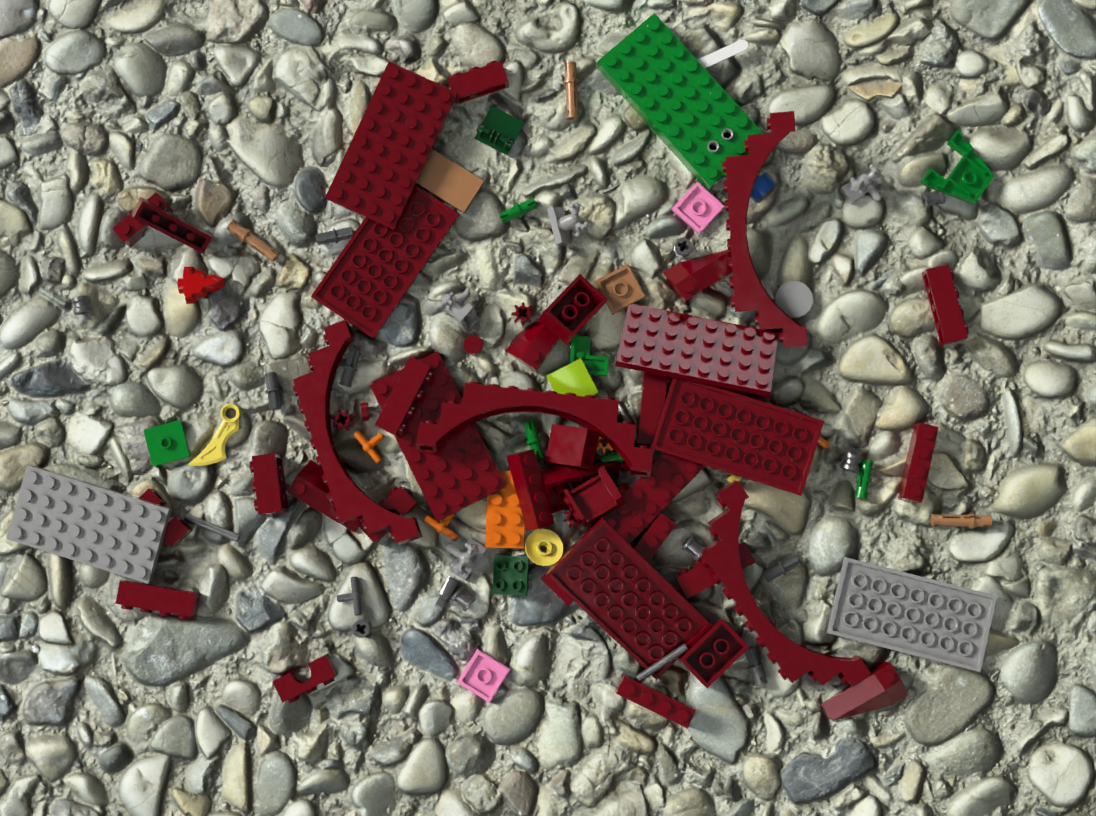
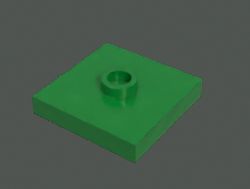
M182 420L144 429L152 467L191 457Z

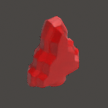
M184 267L183 278H179L177 282L178 291L180 294H184L187 305L197 303L198 299L205 298L209 292H215L225 286V279L217 275H207L204 271L196 270L194 267Z

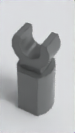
M450 576L447 577L439 592L441 595L434 607L440 610L443 609L459 581Z

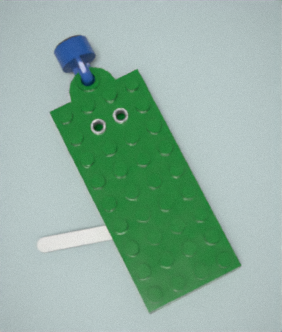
M654 13L598 60L597 69L708 191L713 189L724 178L727 179L726 173H723L722 161H726L725 157L749 155V151H745L744 140L748 139V135L764 134L706 70L708 67L747 50L748 42L746 40H739L697 60ZM767 172L760 177L757 176L750 196L755 203H761L777 188V183Z

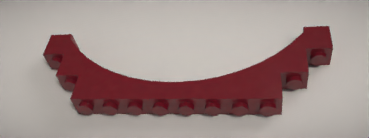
M794 111L770 113V118H767V130H771V133L748 135V139L744 140L745 151H749V155L725 157L726 161H722L723 173H726L727 181H723L724 192H728V200H725V212H729V219H726V230L730 231V239H727V248L731 250L732 258H728L729 269L733 271V277H730V289L734 288V296H731V307H735V312L758 310V314H755V324L759 325V330L783 328V331H779L780 343L784 342V347L807 346V326L800 325L789 317L767 293L753 266L748 246L747 213L754 183L762 166L775 147L790 132H796Z
M346 320L324 328L325 334L323 337L325 343L329 346L308 353L310 358L308 364L313 372L293 379L294 386L292 388L296 397H299L300 403L298 406L301 413L305 415L306 421H304L307 431L311 433L312 439H310L313 449L317 451L318 456L316 460L324 472L322 479L330 490L328 497L336 508L334 511L335 518L344 525L364 518L362 521L363 528L372 535L392 528L390 531L391 538L400 545L421 538L423 536L417 518L399 516L374 502L357 486L342 464L331 431L330 399L339 364L349 345L355 342L351 326Z
M479 382L465 383L462 405L455 401L442 402L439 424L433 421L420 422L416 443L417 450L437 453V448L449 437L477 421L505 413L538 412L559 416L574 421L586 428L599 431V436L610 444L631 470L630 475L650 477L653 459V449H649L648 446L644 445L634 447L636 425L628 421L617 423L619 401L614 398L605 397L601 399L593 395L577 396L574 393L557 394L556 391L551 390L540 392L534 388L523 390L516 386L505 388L497 384H489L488 386L481 385Z
M733 480L715 494L718 496L716 499L717 503L722 509L726 508V510L708 522L710 526L708 531L714 539L717 537L718 539L699 552L702 555L700 560L706 568H711L713 571L711 576L717 584H722L724 587L722 592L728 600L732 599L736 604L733 608L737 614L745 617L747 621L744 624L750 632L754 631L758 636L756 641L761 648L765 647L767 649L769 660L773 665L776 663L779 666L778 673L783 680L788 679L793 683L808 672L814 683L818 682L824 685L838 675L844 685L848 684L853 688L870 676V671L857 655L851 658L836 657L810 650L787 638L770 623L753 599L740 563L739 525L744 502L749 496L737 480Z

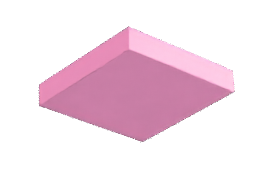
M696 182L672 208V211L700 235L725 206L699 182Z
M477 649L457 683L490 703L509 673L510 668Z

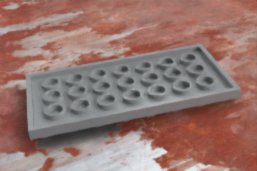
M27 465L7 539L150 584L172 509L43 468Z
M844 557L826 633L981 672L997 596Z

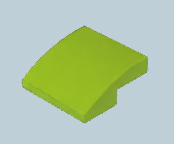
M581 358L546 375L550 385L557 394L574 393L577 396H585L598 393Z

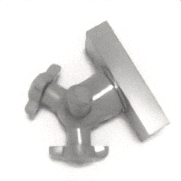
M872 164L869 165L870 168L857 177H852L850 182L841 187L840 190L850 204L868 192L875 201L881 199V195L875 188L883 182L881 172L877 167H874Z
M570 203L568 207L572 208V212L566 216L563 207L552 206L547 208L556 245L566 246L572 244L569 230L573 228L577 230L576 237L588 231L589 219L579 216V211L585 209L581 204Z
M466 288L457 300H453L452 297L455 295L453 292L442 295L440 306L443 308L446 305L445 315L450 313L454 316L461 329L468 333L479 320L473 306L469 303L465 306L462 305L470 297V289Z
M472 538L465 543L462 551L451 543L446 545V550L457 557L449 570L463 580L467 579L487 549Z

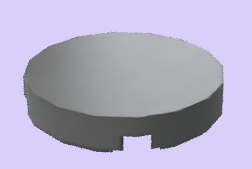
M788 281L777 290L774 301L789 317L798 319L811 309L813 295L810 288L804 283Z

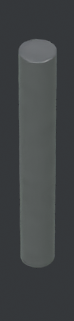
M188 513L184 517V521L238 542L240 535Z
M685 643L642 671L636 678L639 682H642L689 649Z

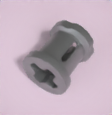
M939 191L921 193V201L924 208L929 209L930 206L939 203L941 205L945 204V194Z
M687 238L678 239L673 249L675 255L678 258L687 257L692 249V243ZM685 245L684 251H680V247Z
M692 535L681 547L682 550H686L691 554L695 561L701 556L699 552L706 548L697 543Z
M461 586L451 600L459 603L463 607V611L466 612L476 598H472L464 591V587Z
M363 619L356 621L352 626L353 634L358 638L369 635L372 628L371 623ZM359 624L366 626L364 629L365 633L363 631L358 632Z

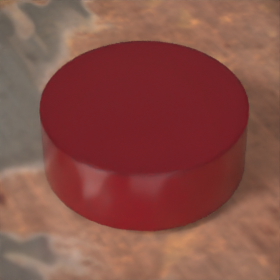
M471 335L464 340L463 346L468 354L477 355L481 352L483 343L478 336Z
M361 402L362 422L369 421L368 403Z

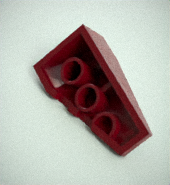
M724 250L682 261L663 272L683 304L733 273L728 265V258H732L731 250Z
M538 318L515 336L505 352L537 373L560 339L543 325Z
M310 460L297 474L287 493L338 522L334 515L335 505L330 502L328 497L329 487L325 485L322 479L323 469ZM357 520L347 525H341L356 533L361 522Z
M618 462L594 463L592 470L567 465L541 470L551 513L569 508L563 499L566 496L563 490L567 488L568 491H571L598 475L597 469L604 466L613 482L619 479Z
M882 663L870 671V676L853 688L847 686L821 703L831 721L892 706L906 697L908 694L903 682L891 663Z

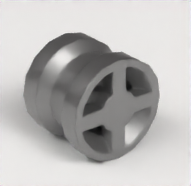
M78 296L71 299L72 304L75 306L73 310L74 315H86L93 312V307L90 306L91 296Z
M844 453V462L840 468L859 473V463L862 462L863 458L858 455Z

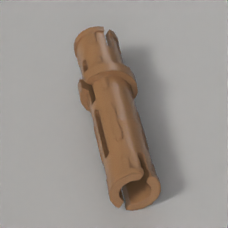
M574 61L565 63L564 84L566 85L568 120L579 119L577 93L579 79L576 74L577 64Z
M235 220L228 224L227 230L240 238L241 242L249 244L271 262L278 258L280 252L251 233L252 231L249 228H244Z
M968 513V515L931 514L930 522L932 527L961 526L973 529L974 527H991L992 517L991 515H974L973 513Z

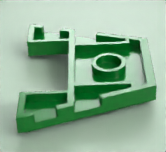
M957 130L947 145L962 157L949 176L945 179L930 168L919 183L974 205L993 179L994 174L981 157H977L971 150L973 148L969 142L966 143L961 137L963 135L961 131Z

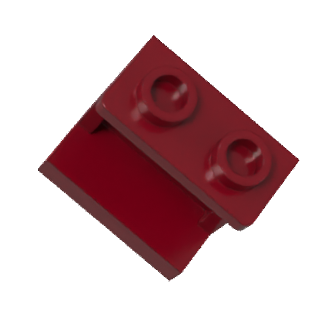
M552 424L545 462L592 470L600 432L589 428Z
M604 466L597 469L598 475L575 489L568 491L566 488L563 490L566 494L563 499L569 508L573 506L575 512L572 514L577 522H582L585 527L625 504L622 495Z

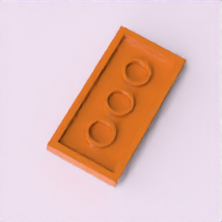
M498 471L506 488L487 497L485 547L524 549L525 522L511 471Z

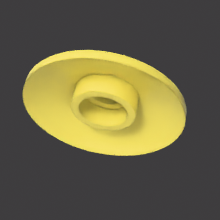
M538 529L533 531L526 539L525 551L533 563L539 566H551L561 558L563 543L555 532L548 529ZM540 547L545 548L546 552H541Z

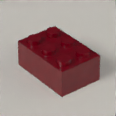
M579 274L540 316L539 321L562 342L568 345L603 308L608 299Z
M271 453L252 456L250 471L254 473L252 489L253 492H256L257 500H254L255 511H258V515L266 516L288 513L289 508L282 455Z
M718 618L712 624V627L678 659L708 688L749 646L722 618Z

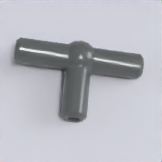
M355 576L350 578L352 593L337 595V601H353L354 615L359 616L362 615L360 600L362 595L359 591L358 577Z

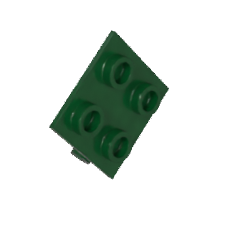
M491 106L483 123L478 126L474 139L508 155L525 122Z
M494 555L492 594L527 596L529 557Z

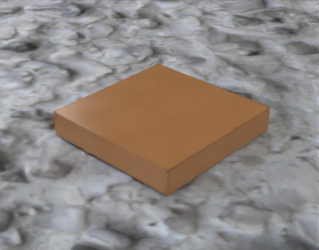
M629 264L595 281L599 291L608 299L606 304L612 315L624 310L629 304H635L646 298Z

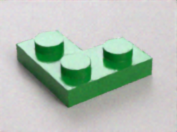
M575 336L571 341L570 363L581 358L589 375L608 376L609 356L590 355L591 336Z

